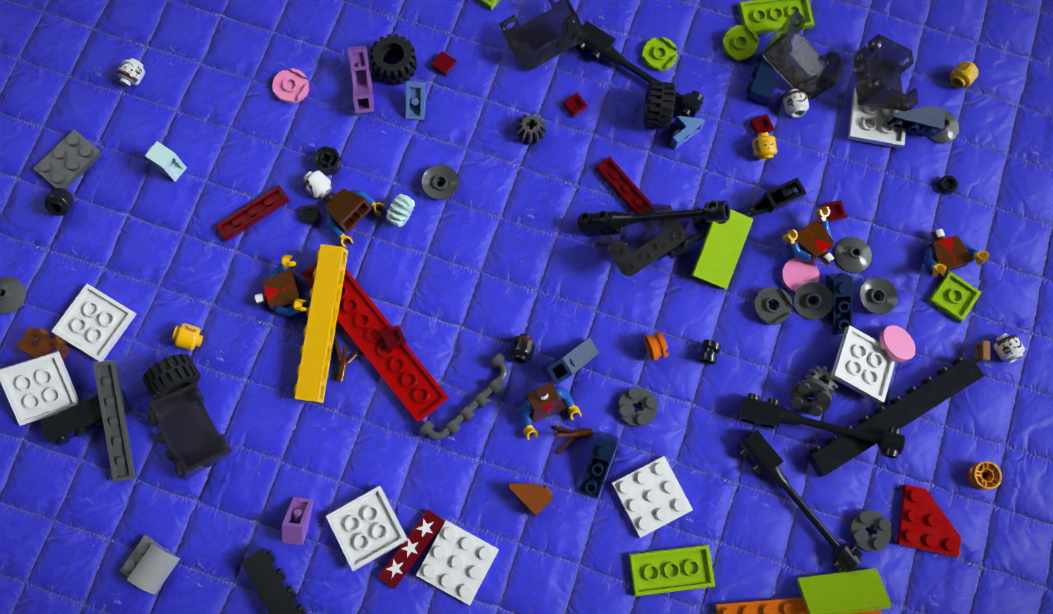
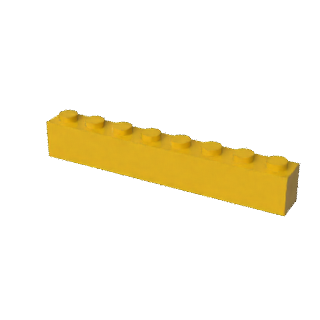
M320 244V249L316 253V260L318 262L317 268L313 271L314 286L310 290L311 304L307 308L306 313L308 322L303 330L305 339L304 345L300 348V356L302 357L301 363L297 367L298 381L293 390L295 399L324 402L348 250L341 246Z

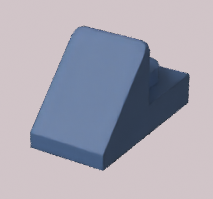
M406 82V119L424 120L427 98L425 95V82Z
M677 116L674 124L679 130L672 135L670 143L672 148L675 150L699 132L705 123L704 119Z

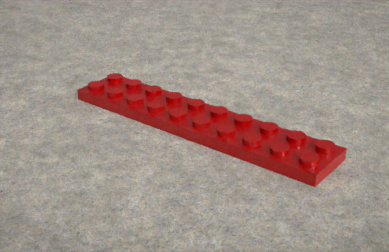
M317 262L301 273L311 287L314 286L313 271L317 268ZM345 268L337 320L419 423L449 400V397L407 344L391 351L388 350L381 332L392 328L391 324Z

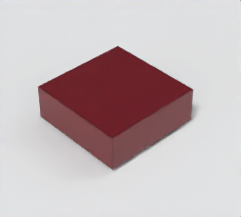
M441 51L431 65L432 68L447 76L457 61Z
M578 93L569 97L562 104L573 118L588 108V105Z
M767 114L754 118L749 122L756 137H758L757 134L772 133L775 130Z
M842 200L822 205V207L827 206L830 209V214L826 217L829 223L847 218Z
M399 325L381 332L389 351L407 343Z

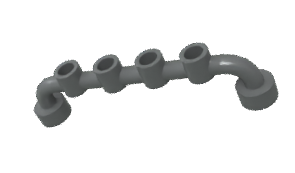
M499 353L492 359L489 364L494 369L496 367L500 369L499 376L440 432H435L432 429L434 425L430 421L426 422L418 432L423 437L427 435L435 440L443 439L449 434L452 436L461 429L459 424L463 420L468 422L475 415L473 411L478 406L483 408L490 401L487 397L492 392L496 395L503 388L501 384L508 374L507 366L503 362L505 357Z

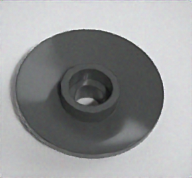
M945 111L944 130L935 136L927 137L936 143L951 142L959 133V123L956 117L950 112Z
M443 164L428 168L422 177L424 192L436 200L450 198L456 193L459 186V178L455 170ZM442 182L444 186L439 187L438 183Z
M848 237L837 244L834 257L838 266L844 271L859 273L870 265L872 252L868 244L856 237ZM853 250L858 253V256L853 254Z
M14 277L0 278V314H10L17 311L24 304L26 288L20 280Z
M875 277L868 279L863 283L859 291L861 304L873 314H886L893 310L897 304V291L893 284L884 278ZM873 295L878 296V301L874 299Z
M809 282L802 285L796 291L794 306L797 312L807 319H821L831 311L833 295L825 285L818 282ZM815 296L818 301L812 302L810 298Z

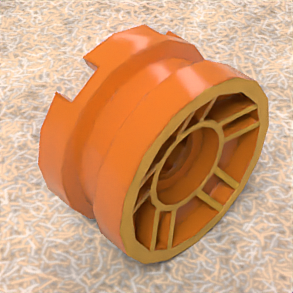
M660 331L655 332L652 336L650 334L644 336L646 350L653 362L657 361L660 357L666 358L669 356V353L666 352V349H668L667 343Z
M983 461L973 464L968 469L967 478L974 488L989 490L996 488L1000 484L1002 473L996 464Z

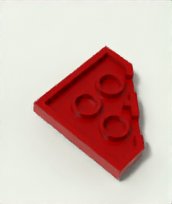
M907 484L903 485L896 544L951 557H959L961 536L927 489Z

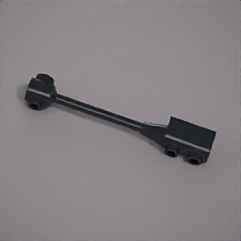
M585 21L574 38L575 48L580 52H583L585 49L589 51V56L594 61L602 59L603 61L606 60L623 66L648 83L650 81H659L627 61L614 48L616 39L590 22ZM675 91V100L678 101V108L681 109L680 115L684 117L692 116L694 118L704 103L703 95L698 91L688 92L684 95Z
M797 177L765 192L760 200L747 210L741 212V214L752 217L772 213L802 199L807 193ZM709 227L687 238L680 234L663 242L667 256L673 259L688 252L689 244L705 238Z
M711 200L705 203L703 209L639 215L617 211L585 212L578 217V227L580 232L586 237L621 234L622 227L635 224L636 222L704 217L707 222L724 224L730 218V206L727 200Z
M748 393L747 397L743 396L738 421L774 430L778 429L780 423L802 424L877 443L879 450H881V455L888 458L896 459L903 451L905 435H901V430L898 428L888 427L887 431L883 430L879 435L802 417V415L779 405V400L774 398H768L766 402L759 400L760 396L754 393Z
M753 431L738 444L740 447L738 452L745 460L749 457L754 463L751 467L757 475L762 473L781 489L783 488L832 546V557L834 558L832 564L839 572L844 570L847 573L858 566L862 561L860 558L863 554L853 543L849 545L848 543L840 544L790 486L788 479L779 468V465L784 461L759 431Z

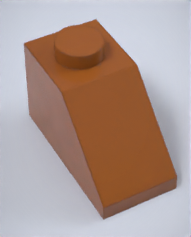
M511 483L508 486L535 517L553 500L551 496L553 492L546 485L542 487L540 484Z

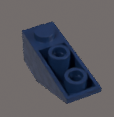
M766 46L764 52L760 51L757 62L760 63L758 67H754L751 77H754L753 82L750 81L746 92H748L747 100L766 107L772 98L777 84L770 46Z
M927 105L893 114L884 121V124L931 137L944 130L946 109Z
M845 273L826 274V287L829 288L833 295V307L829 312L832 334H844L845 328L852 326L853 277Z
M588 337L543 366L542 370L550 383L557 385L596 357L599 351L591 338Z
M599 431L579 489L580 493L598 499L617 447L618 437Z

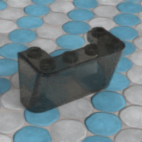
M548 0L552 9L522 26L515 15L499 23L514 56L523 70H533L585 39L586 33L569 0H560L559 2ZM509 23H515L513 28L506 29Z
M877 34L855 54L854 69L858 105L907 111L919 103L917 89H912L907 95L902 90L901 74L914 63L912 50Z
M652 204L639 214H648L650 211L654 213L671 212L673 209L670 205ZM678 219L644 222L648 230L627 244L623 241L614 242L610 235H606L593 245L598 254L623 275L632 276L684 241L685 231Z
M196 382L149 402V410L147 411L149 416L147 417L148 422L152 428L156 427L158 431L156 434L157 439L161 445L164 444L167 451H165L169 462H174V471L178 479L182 478L186 481L231 455L232 449L223 433L219 435L204 407V397Z

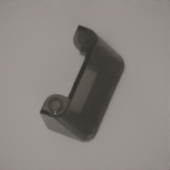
M795 11L767 44L763 55L769 64L794 89L804 91L807 94L808 100H812L836 85L844 60L836 52H828L821 56L799 33L804 28L805 19L798 11Z

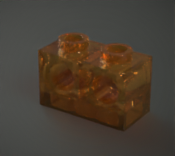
M29 327L16 346L35 358L51 353V350L56 347L55 352L59 351L62 360L65 359L71 348L65 345V340L57 336L54 339L49 337L50 332L40 327L37 330ZM39 338L38 344L35 345V341Z

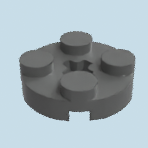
M766 287L756 295L752 306L757 318L765 325H777L784 322L790 316L792 299L781 288ZM768 302L776 303V310L770 309Z
M807 378L806 380H799L794 384L791 391V405L805 414L818 417L829 408L832 394H830L828 386L819 379ZM813 394L815 399H810L806 395Z
M631 388L619 400L618 410L621 415L620 417L629 426H645L656 417L658 402L648 390ZM641 403L643 411L635 412L633 404Z
M862 511L851 519L849 534L852 536L854 544L864 551L883 550L891 538V523L877 511ZM872 526L874 534L868 536V532L865 529Z

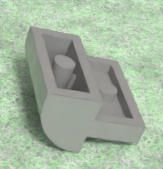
M144 535L120 571L128 577L127 580L133 585L155 595L180 558L168 548L162 547L150 536Z

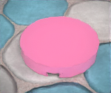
M294 68L280 71L272 82L276 97L281 102L287 104H295L302 101L309 92V82L305 74Z
M792 258L781 270L783 285L794 294L806 283L819 282L820 273L814 263L808 264L805 261Z
M891 325L880 333L881 347L883 350L886 349L887 355L891 359L903 363L915 355L914 341L904 329Z

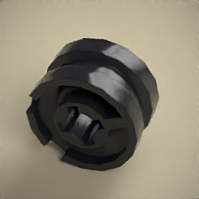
M323 146L314 154V163L318 171H321L324 175H334L341 169V158L335 148Z

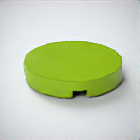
M736 25L725 33L722 41L723 50L730 59L745 61L751 58L757 51L759 39L751 27Z
M665 37L650 39L642 50L644 64L649 69L658 72L667 71L672 68L678 56L676 45Z

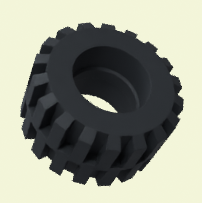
M388 34L386 38L380 37V41L376 40L374 46H371V53H369L375 76L381 82L385 81V84L388 85L389 83L397 85L396 83L399 82L400 85L404 84V80L409 81L410 76H414V70L417 69L413 45H411L409 40L406 41L404 36L399 38L398 34H394V36ZM394 55L403 58L396 64L384 62L388 57Z
M650 81L648 84L643 116L645 127L669 128L675 104L674 83Z
M177 354L151 366L143 375L142 380L154 401H166L190 390L196 385L201 376L188 354Z

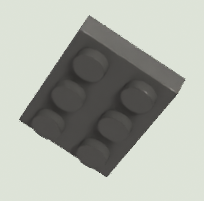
M74 129L33 169L55 188L67 190L103 154Z

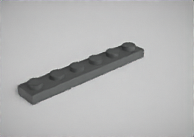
M116 359L94 362L93 368L113 482L135 479L136 473Z

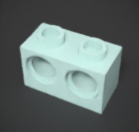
M158 141L148 149L145 155L158 171L174 182L177 181L187 168L173 151Z

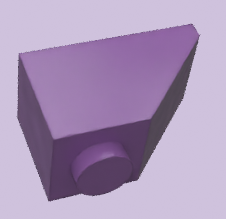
M293 497L282 523V543L303 546L309 529L313 499Z

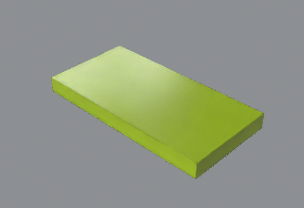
M752 0L739 2L738 4L742 25L751 27L757 35L812 29L815 26L809 0Z
M730 209V218L726 223L718 224L711 222L691 276L727 289L754 219Z
M709 545L628 554L634 596L715 587Z
M877 568L797 579V585L808 614H853L890 609L892 606Z

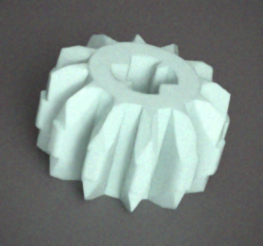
M397 195L387 211V220L395 226L402 227L405 225L414 210V200L410 199L407 195Z

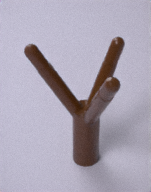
M334 339L340 363L336 381L344 382L347 366L360 354L361 350L359 348L346 361L347 346H343L341 354L338 340Z
M554 426L555 430L565 432L555 434L556 438L571 437L556 451V454L562 452L578 438L593 436L592 429L573 431Z

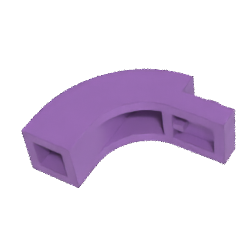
M348 47L355 113L374 112L373 84L367 47Z

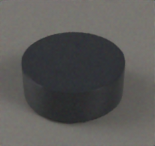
M946 175L938 181L937 187L941 193L949 195L957 190L958 182L953 176Z
M307 205L302 208L300 215L306 224L312 225L319 221L320 212L316 206Z

